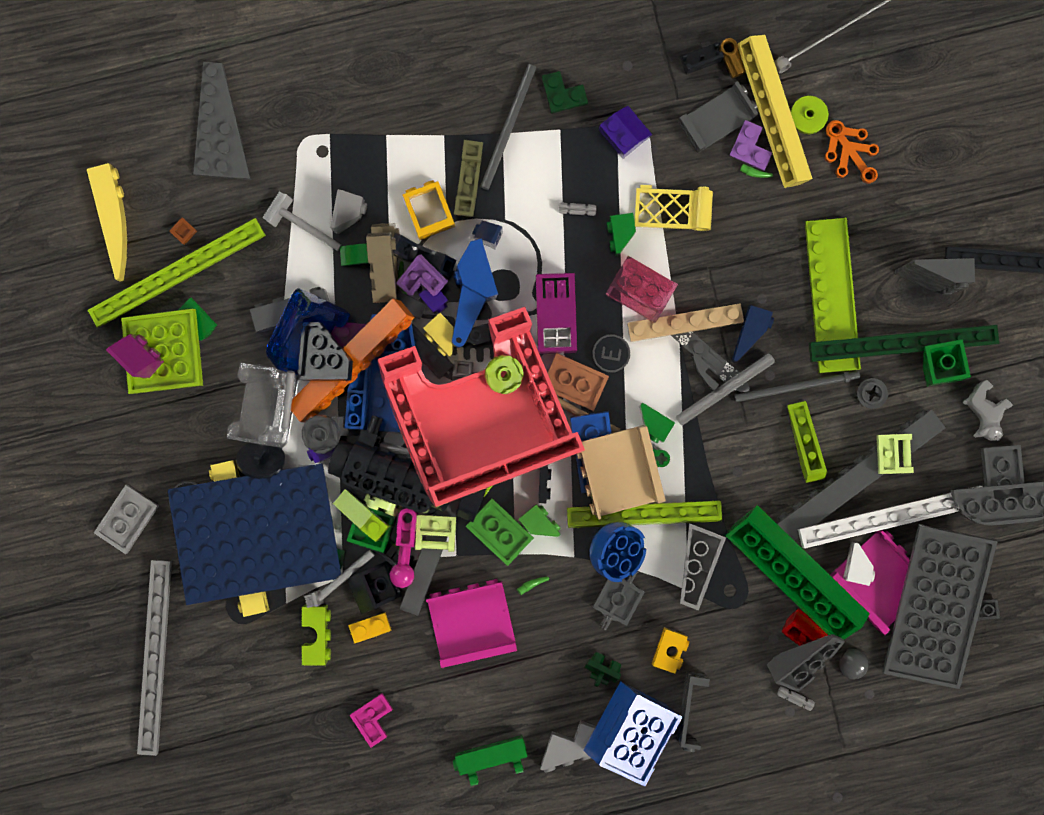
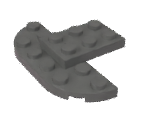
M1021 445L981 448L985 487L951 490L952 499L960 513L968 520L977 524L1004 525L1044 519V482L1024 483Z

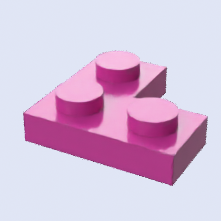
M383 693L350 714V717L370 748L387 737L378 719L392 711L393 708Z

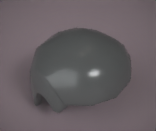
M850 648L840 657L839 669L848 679H860L867 673L869 668L868 657L862 650Z

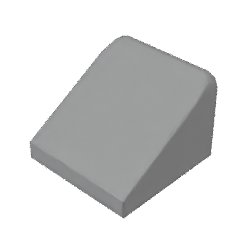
M454 360L452 381L472 375L473 362Z

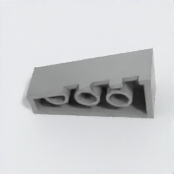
M690 523L680 604L699 611L726 537Z

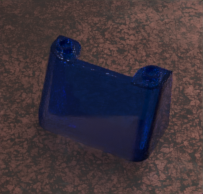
M300 288L296 289L266 347L267 357L278 370L285 372L294 371L295 375H298L302 322L323 323L328 331L332 333L335 326L341 328L347 324L350 314L347 310Z

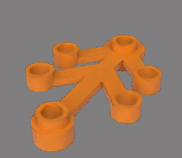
M839 120L829 122L826 126V134L830 137L828 152L824 156L828 163L834 162L837 158V153L835 152L837 141L842 145L839 167L835 172L836 176L844 178L848 174L847 164L850 156L861 172L862 181L867 184L873 183L878 177L876 169L867 167L856 151L865 152L869 156H875L879 152V147L876 144L867 145L849 142L845 137L853 136L858 141H863L868 136L867 130L864 128L859 130L846 128ZM836 127L838 129V133H834L832 131V128ZM863 132L865 136L861 138L858 133ZM870 147H874L876 152L871 153ZM828 154H833L834 159H829ZM839 169H843L845 174L841 175ZM869 173L871 175V179H867L865 177V174Z

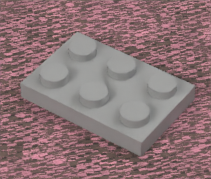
M125 485L94 534L124 554H128L159 505L131 486Z

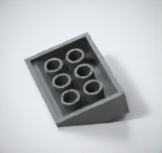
M974 258L913 260L896 269L895 274L928 290L940 292V295H951L958 290L968 288L970 284L975 282Z

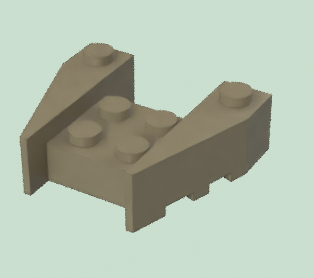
M395 223L372 224L371 233L366 236L373 303L390 302L393 298L397 299L396 290L399 291V285L397 284L398 257L394 256L393 250H396L394 235L395 233L400 234L399 228H396Z

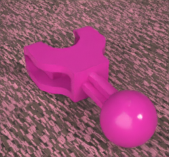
M408 508L401 510L398 516L396 546H400L398 564L393 566L390 571L392 584L399 588L408 587L414 580V570L409 565L411 547H415L418 513ZM407 514L412 515V521L410 523H407L405 521V516Z

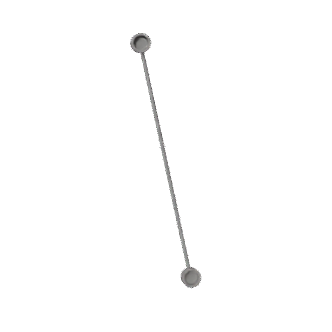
M885 0L790 58L779 57L774 62L778 73L788 70L792 65L790 60L891 0Z

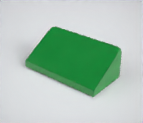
M191 297L179 310L196 309L199 340L202 341L211 335L217 324Z

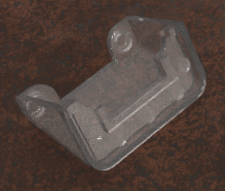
M240 363L238 377L240 382L246 383L240 421H233L229 425L227 439L280 448L286 446L293 415L291 411L289 427H282L288 370ZM295 373L292 399L296 396L297 373Z

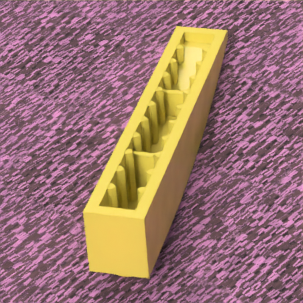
M107 163L88 168L87 173L115 280L122 282L124 281L127 261V227L122 200L124 192L122 187L118 185L119 173L117 168Z

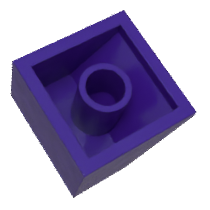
M629 106L614 113L599 127L601 134L622 159L652 136V133Z

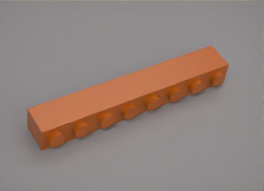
M393 298L343 348L353 361L351 381H310L292 399L291 411L300 422L306 423L309 418L318 415L322 410L328 408L331 405V401L344 392V388L354 382L358 377L357 375L362 370L367 369L371 365V361L375 357L380 356L384 352V348L394 342L402 330L407 329L411 325V321L415 317L402 301Z

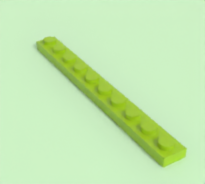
M254 218L88 309V312L96 327H100L266 235L258 220Z

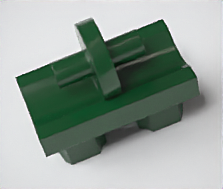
M598 652L587 661L584 667L591 671L589 677L595 680L594 686L598 687L600 683L607 686L609 680L616 683L621 676L619 673L621 664L612 660L608 668L603 666L602 663L605 656Z

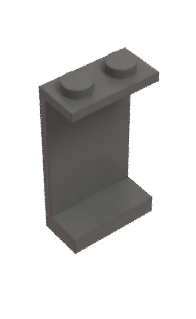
M738 81L727 91L690 114H684L679 118V125L697 153L743 126L745 120L751 121L757 116V105L753 100L750 101L744 85H740Z
M686 671L680 713L682 719L679 723L677 741L684 751L695 752V749L700 750L701 748L697 739L686 738L693 685L709 687L710 679L706 674Z

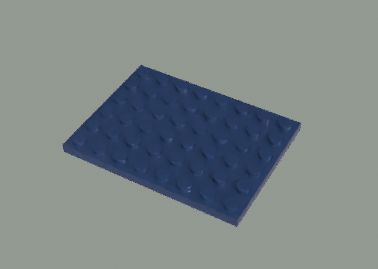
M323 463L280 470L279 473L268 478L257 479L244 476L168 489L186 605L334 580L341 575Z

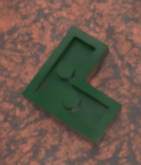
M560 71L542 76L551 114L588 105L584 85L565 89Z

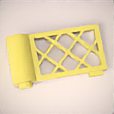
M640 185V188H636L635 227L709 231L711 230L713 191H710L709 187H698V190L692 191L652 189V185ZM640 193H647L653 199L645 206L640 201ZM662 194H667L672 199L665 207L657 200ZM681 195H690L689 203L685 207H682L676 200ZM654 201L662 208L655 216L647 209ZM673 202L681 209L675 216H672L666 209ZM644 210L652 217L647 223L639 222V215ZM663 211L671 218L666 224L660 223L656 219ZM684 212L688 216V224H679L675 218Z

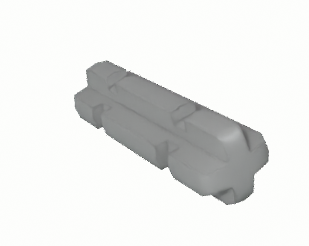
M560 203L559 213L567 214L569 212V214L575 215L587 214L594 216L596 214V205L588 204V206H585V204L570 203V205H567V203Z
M783 686L777 692L779 697L786 698V700L800 707L803 706L804 709L811 711L814 707L815 702L813 700L805 699L804 696L794 691H789V689Z

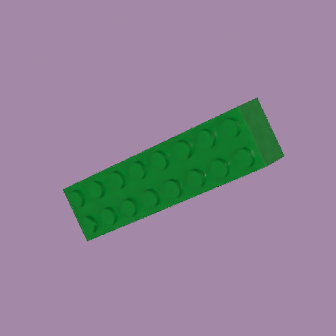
M758 505L739 519L726 534V537L828 635L834 634L842 639H846L863 627L870 613Z

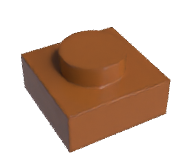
M182 217L169 232L185 245L197 230Z

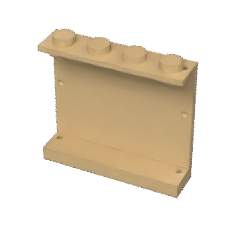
M641 425L582 441L585 451L576 455L582 461L583 466L580 467L581 475L583 478L586 477L588 484L585 485L587 497L591 496L592 504H589L590 510L597 519H601L603 515L655 501L657 503L666 501L647 426Z

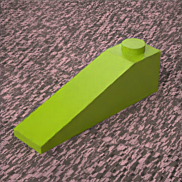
M806 401L787 405L805 482L825 479L827 469Z

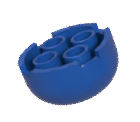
M613 522L605 525L595 534L590 545L589 555L593 568L601 576L613 582H622V579L629 575L633 576L645 559L646 548H644L643 540L645 536L639 529L624 522Z

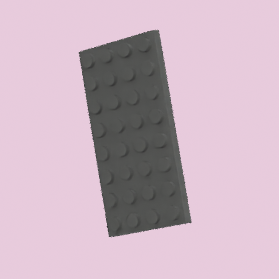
M918 525L882 670L884 674L960 689L997 545L996 540Z

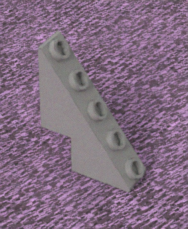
M580 721L574 739L552 731L540 770L550 772L555 770V766L561 764L564 767L573 764L574 760L580 758L582 761L590 759L591 757L583 750L596 726Z

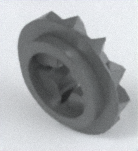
M866 379L857 388L858 400L866 408H879L887 400V387L879 379ZM874 388V393L878 396L870 399V395L865 391H871Z

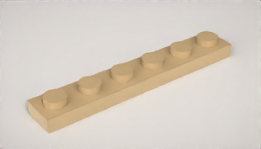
M740 303L627 323L630 342L741 324L744 323Z

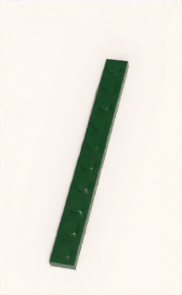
M990 325L810 342V361L819 362L923 352L924 346L962 339L964 347L1000 344L998 326Z

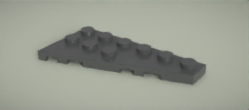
M203 62L193 174L204 177L251 180L224 65L222 63Z

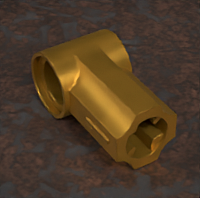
M732 38L723 40L719 46V51L723 52V60L731 78H736L746 72L738 51V44ZM730 45L732 52H726L723 46Z

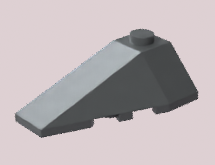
M831 634L774 656L767 666L775 683L799 692L816 677L814 673L818 669L822 670L825 667V660L833 657L845 641Z

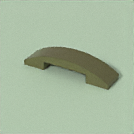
M464 140L454 215L469 217L474 215L483 142Z

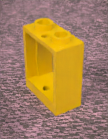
M428 181L423 184L424 187L418 189L413 187L406 190V193L403 194L420 240L455 227L438 181ZM437 190L447 219L420 228L409 199Z

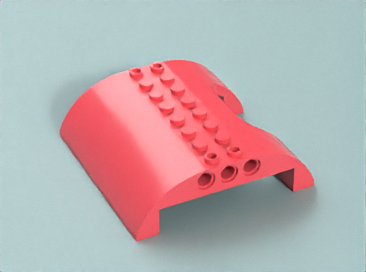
M526 307L488 320L494 357L509 355L517 359L522 365L524 372L522 383L514 392L501 394L493 391L486 383L485 369L447 384L437 385L431 383L425 378L421 370L422 362L415 346L378 359L383 384L398 427L419 479L435 507L585 451L578 432L572 433L530 333L532 322ZM506 371L501 372V377H504Z

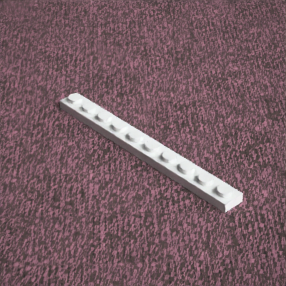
M951 493L801 528L798 529L802 548H808L958 512L959 510L954 504Z

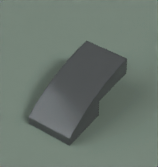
M695 353L692 356L694 366L704 383L714 391L719 384L705 372L710 366Z

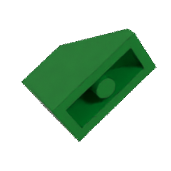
M642 402L639 408L643 425L648 428L650 440L656 444L659 441L663 443L675 422Z

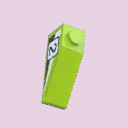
M347 489L333 503L375 542L390 527L388 523Z

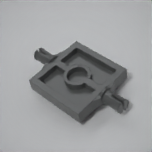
M638 572L633 576L629 575L626 579H622V582H613L608 579L605 582L593 605V608L602 612L605 616L600 625L601 628L604 627L607 630L612 620L626 626L628 625L645 591L637 588L632 583Z

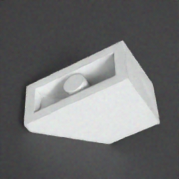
M851 542L843 579L870 586V582H873L875 577L874 566L858 543Z

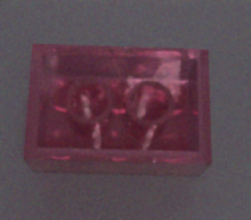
M627 256L606 295L656 323L678 284L632 257Z

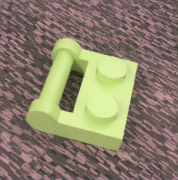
M912 434L877 435L878 474L914 473V468L911 467L910 440H912ZM898 440H902L904 467H899Z
M417 515L415 550L425 548L454 552L456 517ZM422 535L449 536V542L422 541Z

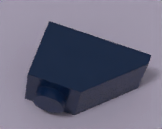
M482 220L480 225L476 224L472 234L475 235L474 240L482 238L483 245L495 250L503 234V227Z

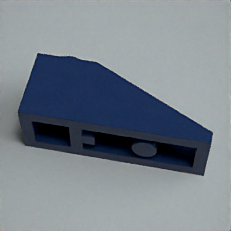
M752 305L748 307L731 362H737L768 328L771 329L774 318L771 317L773 312Z

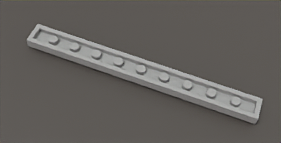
M151 560L137 754L156 756L159 751L172 561Z

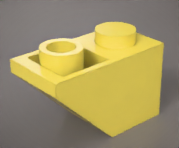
M439 313L423 328L426 331L424 335L431 343L435 341L439 345L437 350L444 357L446 355L451 357L453 355L452 338L454 327Z

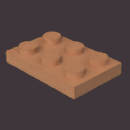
M556 353L548 371V376L557 396L591 411H594L609 378L608 375Z

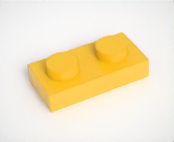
M386 612L348 625L354 644L391 631Z

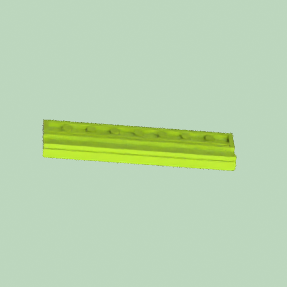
M847 218L806 221L805 231L816 342L858 338ZM860 358L818 362V373L861 369Z

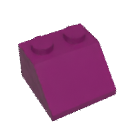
M129 334L106 349L132 377L150 378L164 362L160 358L161 354L155 348H151L147 344L148 341L140 334Z

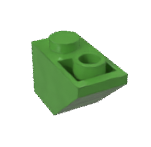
M537 504L518 518L530 534L554 537L561 535L559 533L561 528L555 520L550 522L546 517L549 513L542 505L539 507Z

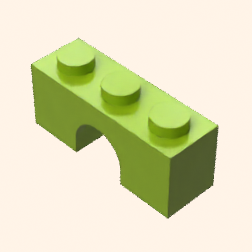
M307 605L302 606V627H312L317 632L316 642L304 643L302 645V665H326L328 660L331 659V649L327 648V641L331 640V629H327V621L331 620V610H327V605L307 608Z

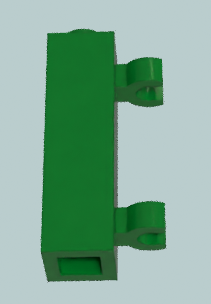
M523 735L456 753L455 759H453L455 771H459L460 776L468 774L471 786L479 784L476 771L513 761L516 774L524 772L521 759L528 757Z

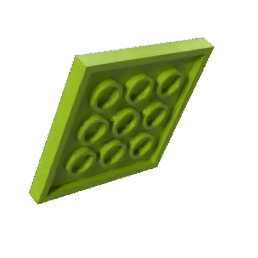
M196 309L121 318L123 338L129 334L142 335L148 341L147 344L161 354L160 358L164 361L150 378L132 377L126 371L128 394L203 386Z

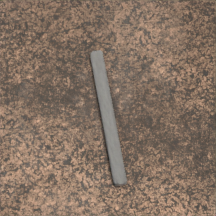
M765 355L676 416L679 424L684 425L775 362L772 355Z

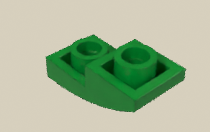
M367 243L340 247L341 266L368 263Z

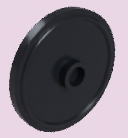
M254 441L246 444L239 450L236 463L238 469L246 476L257 479L268 478L276 475L283 469L285 454L281 447L275 443Z

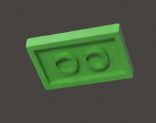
M493 498L476 515L474 522L470 521L466 525L507 566L534 539Z

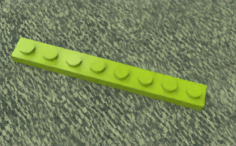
M721 501L644 504L603 515L601 519H597L595 515H592L590 507L567 508L568 528L604 527L613 522H624L629 525L722 521Z

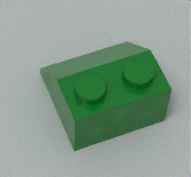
M963 339L924 346L923 371L927 387L962 381L971 377Z

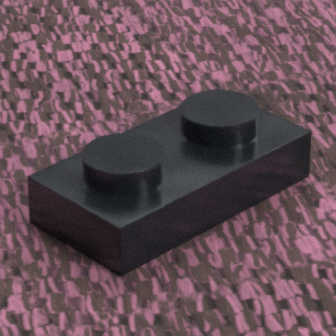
M548 465L540 468L538 503H546V500H550L551 488H547V480H551L552 469H548Z

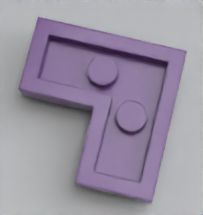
M745 120L729 156L764 171L772 152L755 145L763 127Z
M418 255L397 281V284L409 296H412L421 284L435 296L448 281L422 255Z

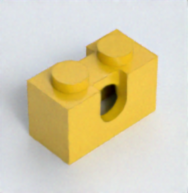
M664 627L652 665L674 674L676 670H680L683 659L680 658L682 651L686 652L689 645L687 635ZM671 646L677 649L676 654L673 656L667 655V649Z

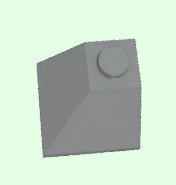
M337 190L330 226L334 233L340 234L359 221L362 214L366 213L367 203H364L363 197L343 190Z

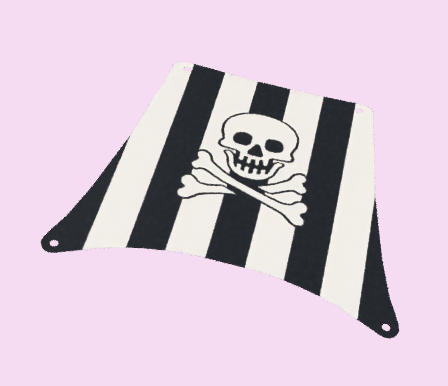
M600 126L511 133L489 190L481 188L480 185L500 134L311 135L302 140L297 150L292 214L342 244L341 247L367 243L366 236L371 233L372 224L395 223L396 228H399L400 235L423 247L446 254L457 260L450 278L444 277L448 282L440 290L449 301L446 304L448 307L441 314L453 327L455 326L461 293L460 285L456 286L454 280V271H456L457 265L470 241H474L475 235L472 233L476 224L480 225L482 220L503 227V234L495 250L484 245L498 295L495 300L484 303L473 327L487 324L491 318L526 307L532 322L530 333L538 349L536 274L575 273L577 352L558 354L608 375L609 378L594 411L562 397L559 398L589 414L608 411L610 424L620 428V431L643 425L639 408L642 402L674 421L675 424L663 443L659 441L656 444L651 441L654 450H664L670 455V462L667 466L657 467L666 500L662 503L718 501L706 459L697 416L684 425H680L676 419L677 415L694 404L682 345L671 335L630 342L627 323L676 315L663 228L636 227L635 235L619 256H615V252H611L610 249L612 233H608L607 222L610 221V216L633 213L635 221L636 188H640V185H652V189H657L650 137L622 159L599 131ZM464 140L483 142L473 217L454 215ZM321 145L326 146L329 150L328 155L323 158L319 157L316 153L317 148ZM428 181H438L455 227L420 240L403 194L410 188L416 187L418 189L424 187L423 184ZM338 189L361 196L365 200L364 203H367L366 213L362 214L361 219L340 234L334 233L330 228ZM437 190L409 199L420 228L447 219ZM640 193V201L646 206L653 198L647 193ZM654 201L647 209L655 216L660 211V206ZM559 204L596 205V214L594 216L587 214L575 215L569 214V212L561 214L559 213ZM644 210L639 215V222L647 223L652 217ZM660 214L658 217H656V219H657L660 223H662L661 214ZM291 222L284 300L292 298L291 295L294 293L302 292V294H306L312 288L321 287V289L327 291L332 313L282 327L265 441L275 443L284 451L285 465L282 470L323 463L336 545L338 549L346 550L341 574L367 551L371 550L375 555L354 573L356 574L386 560L370 548L347 541L352 521L333 503L347 489L362 503L366 504L364 501L366 493L346 486L341 478L329 474L328 466L330 459L320 463H315L314 460L310 461L307 454L309 449L305 446L302 439V428L305 423L300 422L292 411L289 427H282L287 371L295 372L292 399L310 382L297 380L302 322L326 320L368 324L372 314H378L388 302L373 303L370 263L341 266L340 249L338 251ZM398 258V270L400 262L403 261L405 272L411 264ZM421 284L411 297L424 303L419 294L426 288ZM426 305L421 319L414 318L411 322L424 335L426 331L423 328L439 313L434 314ZM603 336H620L629 345V362L618 372L608 373L602 371L593 360L592 350L594 345ZM492 340L477 345L466 342L461 348L453 346V355L451 357L445 356L453 367L441 379H438L423 362L421 370L426 379L437 385L452 382L454 360L473 362L472 374L483 371L494 357ZM435 341L432 342L436 348L439 346ZM540 354L547 373L556 354ZM349 384L344 388V392L331 401V405L322 410L318 415L345 417ZM563 409L568 424L571 428L570 417H573L575 415ZM378 432L377 435L381 437L380 443L407 448L401 433ZM340 436V440L355 444L359 436ZM660 453V456L655 457V460L662 464L663 461H666V457H663V453ZM575 455L548 465V469H552L551 480H547V488H551L550 500H546V503H538L540 468L493 485L487 495L483 497L478 513L493 498L528 531L518 518L537 504L538 507L542 505L549 513L546 517L550 522L555 520L561 528L559 530L561 535L558 537L531 534L534 539L520 554H548L590 560L589 550L592 539L602 527L568 528L567 508L590 507L589 504H592L591 496L587 497L586 493H581ZM356 477L354 478V480L359 483L360 479ZM385 488L384 492H387L395 496L396 492H393L387 488ZM420 501L419 505L426 507V503ZM655 501V502L648 503V504H660V503H657V502ZM399 513L395 517L389 537L395 542ZM407 514L405 516V521L407 523H410L412 521L411 514ZM455 516V551L448 552V550H443L441 557L495 555L466 527L470 521ZM723 516L722 521L690 523L726 537L727 530ZM689 523L631 525L639 529L645 536L643 540L646 555L638 571L658 577L682 588ZM422 535V541H425L427 535ZM726 537L703 598L721 607L736 609L744 604L749 590L745 574L733 545ZM393 546L390 547L386 555H388L391 552V550L394 548ZM411 547V554L415 556L414 560H417L421 550H415V547ZM399 550L392 558L393 560H395V558L398 556ZM333 580L265 591L269 610L243 617V613H240L238 609L239 596L227 598V613L236 623L248 624ZM730 584L736 588V594L733 597H727L724 594L726 585Z

